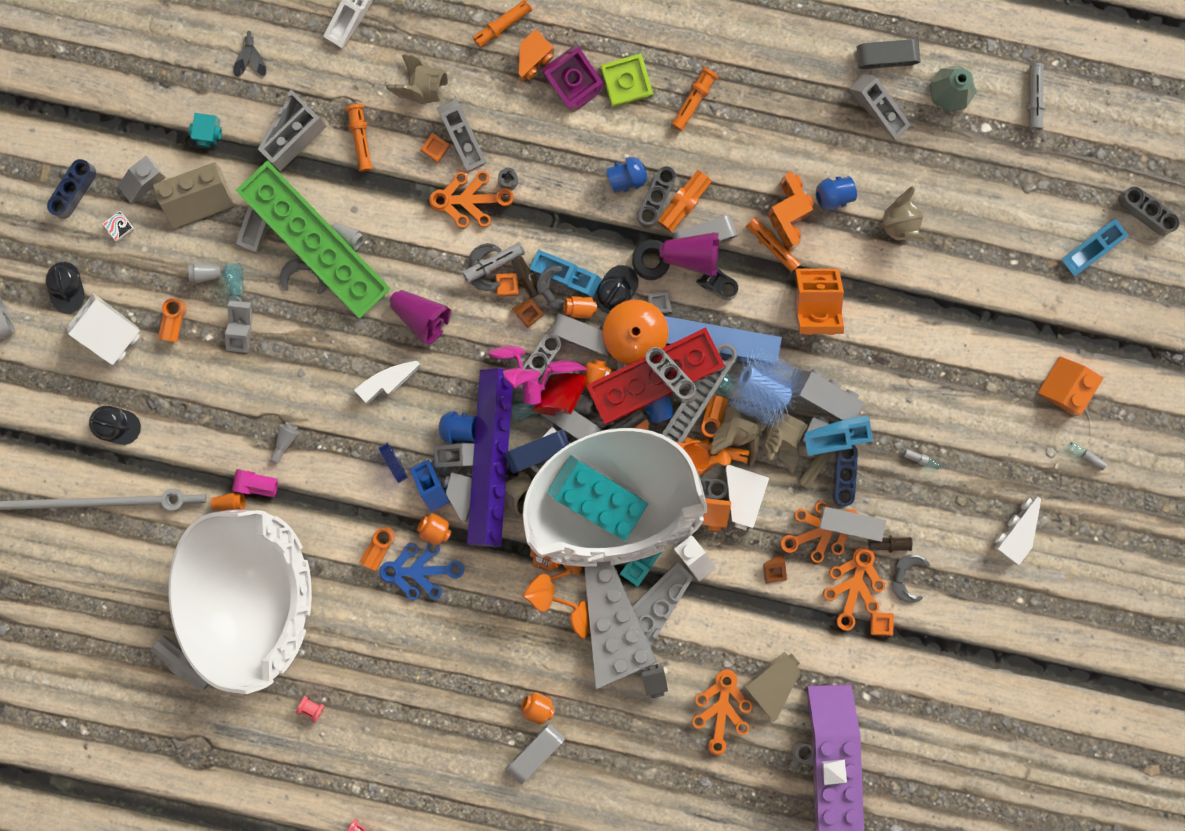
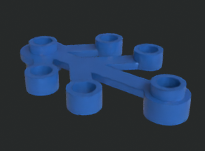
M409 543L394 562L388 561L382 564L379 569V575L386 583L395 582L406 593L408 599L415 600L419 597L420 590L415 586L411 587L401 577L411 576L428 592L430 598L437 599L442 594L441 588L434 586L423 575L448 574L449 577L457 579L464 574L465 568L459 561H452L447 566H423L433 555L438 554L440 551V545H437V551L432 553L429 550L430 545H432L430 543L427 545L424 553L411 567H401L410 556L418 553V546L415 543ZM410 545H413L415 547V552L413 554L408 552V547ZM454 565H457L460 568V572L458 574L452 572V567ZM388 568L394 570L393 576L387 575ZM433 588L438 589V596L431 594ZM411 589H415L417 591L416 597H411L409 595V591Z

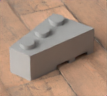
M291 89L283 108L281 107L278 111L279 115L273 126H270L258 148L279 171L288 165L327 127Z
M812 369L811 372L797 370L798 373L794 377L797 380L792 384L794 385L797 382V387L792 390H796L792 395L800 398L801 402L809 403L818 408L819 411L838 421L858 416L864 402L858 399L859 395L848 389L847 391L840 388L842 385L830 379L828 382L823 379L824 374Z

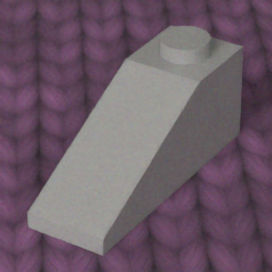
M863 74L849 88L860 105L893 139L896 140L911 126L877 77Z
M457 99L437 107L466 170L469 171L486 163Z

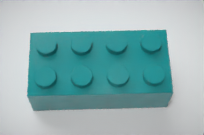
M572 455L569 456L547 491L554 500L623 541H626L649 505L636 494Z

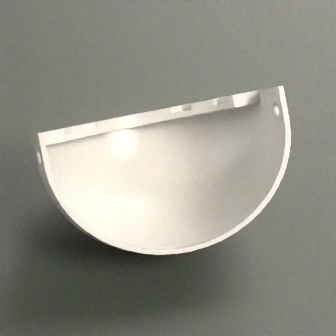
M618 428L585 436L567 445L552 456L538 471L529 486L524 502L523 519L527 543L538 556L542 558L545 556L551 557L552 562L563 565L596 567L597 562L610 561V565L636 561L665 551L664 546L672 542L675 545L679 544L692 535L703 523V515L707 513V504L699 474L691 458L680 445L670 438L653 431L636 428ZM570 455L636 494L649 504L626 541L621 540L554 500L547 493Z
M226 510L206 514L198 518L182 535L171 563L169 606L178 643L187 661L196 673L208 684L226 692L249 694L271 685L274 682L273 679L279 673L283 674L297 655L306 630L303 629L306 616H310L312 599L311 576L308 560H304L301 553L303 547L294 531L286 522L265 511Z

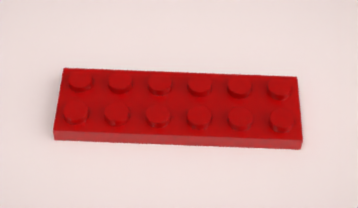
M706 327L662 348L693 383L726 368ZM646 356L586 385L605 426L673 394L651 370L646 361ZM653 356L651 362L654 364L660 363L662 356ZM669 371L666 374V379H675L677 372Z

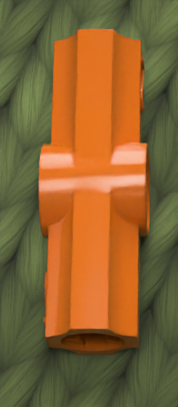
M697 170L684 188L681 187L670 202L671 204L657 222L664 229L672 233L686 215L688 216L699 202L698 199L710 186L712 180L703 172Z

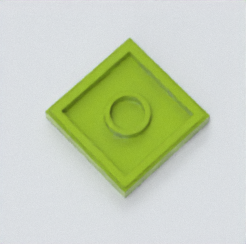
M641 53L600 65L612 108L653 96Z

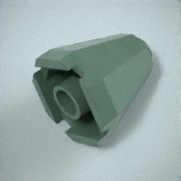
M959 65L940 68L929 85L932 102L937 106L943 107V110L946 112L965 109L977 92L973 74Z

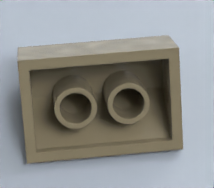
M215 162L153 184L160 206L173 229L235 207L221 167Z

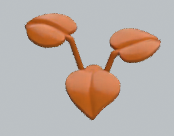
M564 565L567 569L562 573L551 577L547 574L538 575L529 583L522 597L528 600L540 612L547 611L552 601L571 606L574 609L570 616L572 628L580 638L586 639L590 632L588 603L581 601L577 606L575 603L553 597L555 586L551 582L570 574V572L578 575L583 567Z

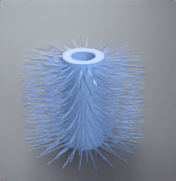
M747 353V368L744 366L740 377L736 378L739 379L737 383L740 387L737 391L739 399L736 402L739 403V406L740 404L743 405L741 406L742 410L745 407L748 408V412L751 409H755L758 412L756 415H763L764 421L766 418L770 419L773 412L776 419L779 409L782 415L781 408L785 407L786 409V405L790 403L789 401H792L790 400L791 397H794L792 393L796 392V390H791L796 386L791 384L794 379L792 378L790 381L794 371L791 368L789 369L787 365V369H784L783 374H781L784 368L782 366L784 365L782 363L780 365L775 363V360L773 362L774 357L772 358L770 355L768 357L763 355L762 361L759 359L756 363L753 354L754 359L751 366L750 359L748 367L749 357ZM764 357L771 358V360L768 362L767 359H764Z

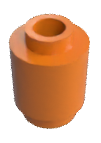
M570 296V298H565L563 304L564 315L570 318L591 319L597 310L596 302H593L592 297Z

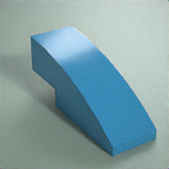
M1114 218L1061 260L1072 274L1076 276L1129 235L1117 219Z
M538 249L529 268L530 270L541 274L547 268L561 266L562 271L555 273L550 280L588 297H594L602 280L597 274Z
M868 415L838 421L804 434L808 456L851 449V445L873 442Z

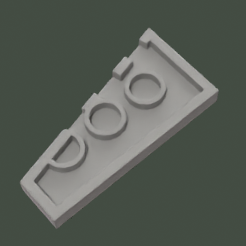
M678 561L633 605V609L650 647L693 579V576Z

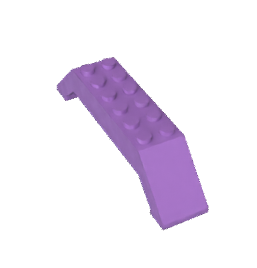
M852 685L807 686L808 709L812 730L815 831H864L861 736ZM844 759L847 783L824 785L822 761Z

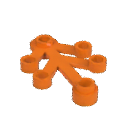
M486 171L478 172L476 179L461 195L451 196L459 186H464L468 182L466 173L458 172L455 175V179L444 190H436L430 195L429 202L434 210L439 212L446 211L456 221L459 228H467L470 221L466 215H461L452 206L461 204L474 216L481 227L487 228L491 224L490 216L483 214L474 204L498 203L502 207H508L513 203L514 196L512 191L507 188L500 189L497 194L473 195L481 185H486L489 182V174ZM484 174L487 176V179L480 181L479 176ZM458 176H465V180L463 182H458ZM503 195L509 196V200L507 202H503L501 200V197ZM440 197L444 198V203L441 205L436 202ZM487 217L488 223L482 224L480 222L481 218ZM461 218H465L467 220V223L465 225L459 224V220Z
M818 501L814 506V509L818 514H821V512L818 510V505L820 503H823L825 507L833 508L828 506V504L824 501ZM804 509L795 511L794 517L797 521L807 522L816 527L819 526V518L808 514ZM847 509V510H845V511H848V512H852V513H857V514H859L857 511H855V510H853V509ZM800 511L805 513V517L802 520L797 517ZM816 528L795 537L786 535L781 539L780 546L783 551L792 553L797 550L799 544L821 536L816 549L810 554L813 562L820 563L824 559V551L833 531ZM840 533L837 541L831 544L830 550L833 554L840 555L844 552V544L848 534ZM788 539L793 542L790 548L785 546V542ZM836 544H839L841 546L840 552L834 551V546ZM819 552L821 558L815 560L813 558L814 553Z
M866 547L856 549L850 561L839 567L833 566L829 570L830 577L837 580L843 576V573L856 568L853 577L833 588L827 587L823 591L824 598L832 601L837 595L850 589L844 611L838 615L836 620L838 627L842 630H851L855 625V618L852 616L858 592H860L864 599L865 609L868 612L875 613L879 610V603L873 599L862 579L864 571L872 581L871 588L874 591H883L885 589V582L879 578L873 567L874 553ZM861 554L867 556L865 562L860 561L859 557ZM834 569H839L840 575L838 577L833 576L832 572ZM880 581L882 587L876 589L874 586L875 582ZM828 590H833V597H827L826 593ZM874 602L876 608L870 610L868 607L869 603ZM843 617L849 619L847 625L841 623Z
M728 669L721 670L716 676V683L706 691L695 696L697 705L703 707L708 704L709 698L720 691V698L716 703L692 718L693 726L700 729L705 726L708 719L717 713L714 737L708 742V748L714 755H721L726 750V743L723 740L726 714L734 723L736 731L740 735H745L749 731L747 722L742 721L728 702L729 692L737 700L739 709L743 713H748L752 710V703L745 699L736 687L738 682L737 676ZM729 677L731 682L725 685L723 684V678ZM705 696L706 701L699 703L698 697ZM743 702L749 703L748 709L744 710L741 708ZM702 718L703 723L696 725L695 719ZM740 724L746 725L745 731L741 732L738 730ZM715 743H720L722 745L720 750H715L713 748Z

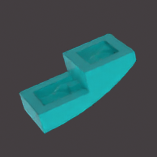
M662 552L628 562L620 575L638 587Z

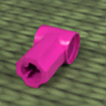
M236 469L232 491L275 497L278 488L277 478Z

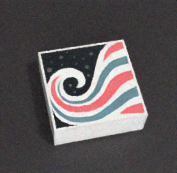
M121 211L103 223L116 242L134 230V227Z

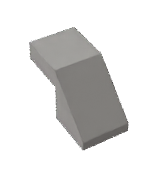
M229 300L227 306L229 324L225 332L226 351L248 353L252 327L251 303Z

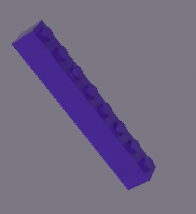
M501 368L480 370L467 545L501 547L507 475V460L504 453L508 452L513 386L504 378L503 371L505 369Z

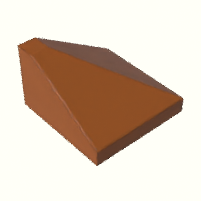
M532 298L512 308L513 312L527 328L544 315Z
M783 554L763 564L766 584L787 580Z

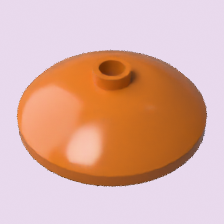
M643 300L622 302L615 306L605 319L603 325L604 344L608 352L621 363L629 365L645 357L649 349L653 347L662 349L667 344V321L662 312L649 302ZM635 327L640 330V334L637 336L631 332Z

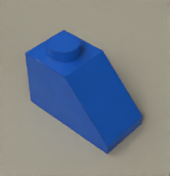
M429 459L410 469L419 494L431 513L451 503Z

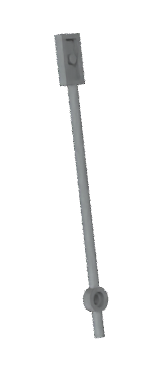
M168 489L162 496L0 501V510L162 504L165 509L176 511L182 508L184 504L206 503L207 496L206 494L184 495L178 489ZM172 496L177 497V502L175 504L171 502Z

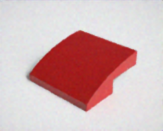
M575 373L550 375L545 384V390L541 392V403L535 404L533 411L551 416L555 412L571 415L588 382L587 376Z

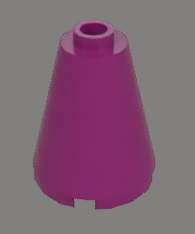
M712 232L667 240L664 245H660V258H664V263L708 276H717L716 263H718L719 233Z
M404 290L396 291L390 297V308L425 344L430 345L435 342L444 332L441 330L443 324L448 325L450 321L451 309L446 305Z

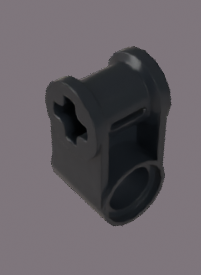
M717 267V276H711L709 279L710 276L703 274L700 279L696 280L698 285L724 300L734 299L738 292L737 282ZM730 284L734 287V292L726 294L723 292L722 287Z

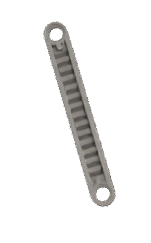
M722 344L717 348L719 355L725 348L730 349L732 352V358L729 361H723L726 368L694 383L697 390L696 399L691 403H681L662 435L674 442L684 443L737 359L735 347L730 344ZM692 388L690 389V391L688 392V394H687L686 396H688V395H690V394L692 393Z

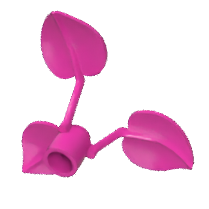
M510 345L488 351V354L494 358L505 359L514 357L517 360L519 368L504 370L503 376L514 388L523 383V402L525 404L541 403V390H545V383L549 373H566L577 370L587 372V368L573 361L561 360L548 364L540 384L539 380L536 379L541 376L539 371L523 369L520 355L525 354V349L522 347Z

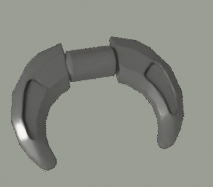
M490 243L479 245L470 254L469 261H471V267L478 264V261L483 259L487 253L501 252V248ZM482 276L471 282L473 286L482 291L494 290L501 284L499 281L494 283L486 282Z
M299 258L288 261L281 270L280 283L285 291H288L289 277L297 272L298 269L312 270L304 261H299ZM312 270V273L319 280V289L317 293L322 294L326 289L327 285Z
M552 266L545 269L537 281L538 293L544 296L548 302L546 305L556 311H563L564 300L553 296L549 290L551 277L555 273L562 271L561 266ZM577 292L574 296L580 297L579 292Z
M909 554L897 562L895 567L898 569L895 582L892 581L893 592L899 599L908 603L918 602L923 597L911 595L907 591L905 584H902L906 570L914 564L930 566V563L924 557L917 554Z

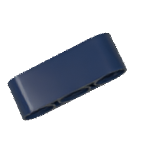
M75 160L48 200V211L61 219L70 217L96 176L95 167L86 160ZM87 166V172L84 175H80V169ZM75 184V186H76L75 191H74L73 193L69 194V193H68L69 187H70L71 185ZM63 203V210L57 212V205Z
M564 429L505 452L504 455L513 474L550 459L558 451L569 445V441Z
M851 445L852 448L850 450L852 454L849 459H845L842 456V450L835 451L832 497L833 501L839 506H849L855 500L858 450L855 445ZM844 468L850 472V478L847 481L842 480L840 477V472ZM842 490L847 491L849 494V499L845 503L839 500V493Z

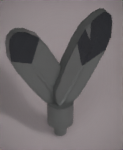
M247 31L245 46L234 65V75L237 77L244 73L249 61L260 75L265 76L267 72L265 62L254 47V37L251 36V31Z

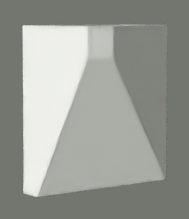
M844 759L822 761L824 785L847 783Z

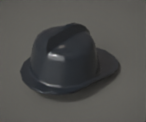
M59 262L53 265L46 275V285L50 300L58 311L73 313L79 310L85 299L80 273L73 264L68 262Z
M618 265L606 273L595 293L596 305L602 312L609 314L618 304L631 300L638 288L636 272L628 266Z
M101 406L92 412L89 419V427L93 435L104 441L126 445L136 440L141 432V424L138 417L128 410L112 406Z

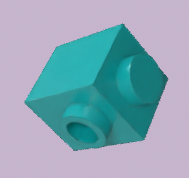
M194 113L193 123L189 125V136L199 147L210 148V145L217 146L218 140L222 137L221 120L215 115Z

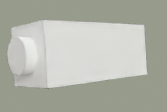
M726 465L724 469L728 501H731L730 521L735 522L734 527L747 531L748 527H754L769 478L732 465Z
M692 535L672 547L698 581H701L716 568Z

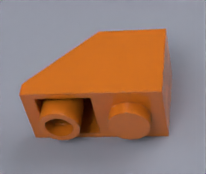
M536 29L520 43L519 78L522 82L526 79H532L537 74V69L542 64L547 65L554 57V47Z

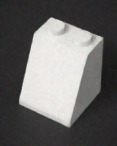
M94 293L66 327L71 337L112 365L116 361L119 363L126 354L124 350L129 344L133 345L140 336L138 334L140 330L135 324Z

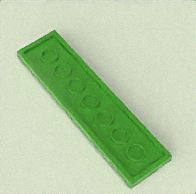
M268 160L235 190L359 319L391 289Z

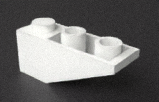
M1028 497L1022 503V510L1018 516L1014 515L1007 524L1009 527L1005 533L1001 532L994 541L996 545L993 549L1015 565H1020L1033 547L1041 503L1039 497Z

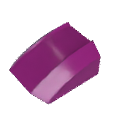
M579 46L569 48L541 70V73L569 110H576L584 106L600 93L604 85Z

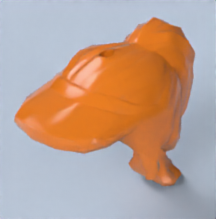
M700 440L686 443L676 442L689 455L699 475L706 473L716 464L726 466L731 462V457L725 450L718 455L709 456L707 450L698 445V443H701Z

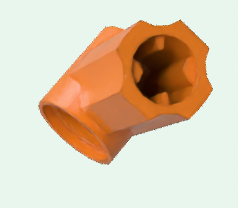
M169 298L162 305L163 316L158 339L178 342L183 316L186 314L187 307L183 301ZM173 303H177L179 306L176 314H172L170 311Z
M714 395L706 407L700 426V433L704 438L713 439V436L721 427L725 413L724 410L728 402L726 398ZM707 423H712L716 427L714 434H709L705 431Z
M382 527L376 530L359 562L369 569L377 571L388 549L395 541L394 530L389 527ZM381 532H386L389 535L388 543L380 541L379 535Z

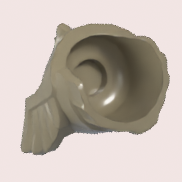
M403 54L402 58L410 76L409 85L388 84L386 89L399 98L410 99L424 105L431 102H439V87L445 86L448 83L446 71L429 67L420 57L417 58L414 55Z
M913 186L909 187L886 209L880 225L895 240L924 242L927 237L921 236L918 233L922 224L923 214L910 200L915 192Z
M736 406L727 407L724 410V423L721 424V427L713 436L711 454L714 455L732 444H747V450H750L748 464L750 467H753L758 454L761 431L758 415L753 416L752 414L751 417L750 415H740Z
M779 412L776 419L773 418L770 424L767 423L766 428L762 431L765 440L762 448L767 459L772 461L779 450V459L785 464L790 473H793L800 457L798 451L799 442L808 425L789 414L787 415L782 412L781 415V412Z
M524 469L517 472V477L506 482L504 512L523 517L525 497L533 481Z

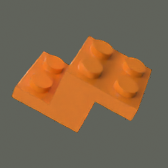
M792 171L785 174L779 183L787 199L771 207L767 214L788 251L796 248L801 242L799 239L801 234L798 228L792 225L808 217L814 205L809 194H804L801 188L803 183L798 175L794 176Z
M839 268L795 269L797 285L795 312L799 334H844L842 318L844 290Z

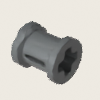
M506 167L499 172L498 180L500 186L514 190L518 185V176L515 170ZM508 175H511L512 180H510L508 183H505L504 178H507Z

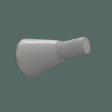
M288 422L285 425L280 424L276 449L271 460L275 462L280 461L284 450L300 434L297 431V426Z

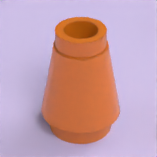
M232 492L211 499L213 511L245 509L246 506L243 493Z

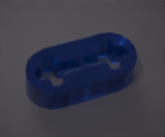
M389 442L378 447L397 482L400 483L407 479L408 475Z

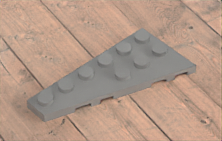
M610 561L597 562L596 567H584L596 690L657 663L614 565H610Z

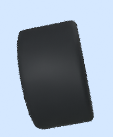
M649 239L641 242L635 248L632 255V266L639 277L645 280H656L667 273L670 264L664 263V258H660V245H664V243ZM655 252L659 255L660 263L657 267L648 268L644 265L643 257L646 253Z

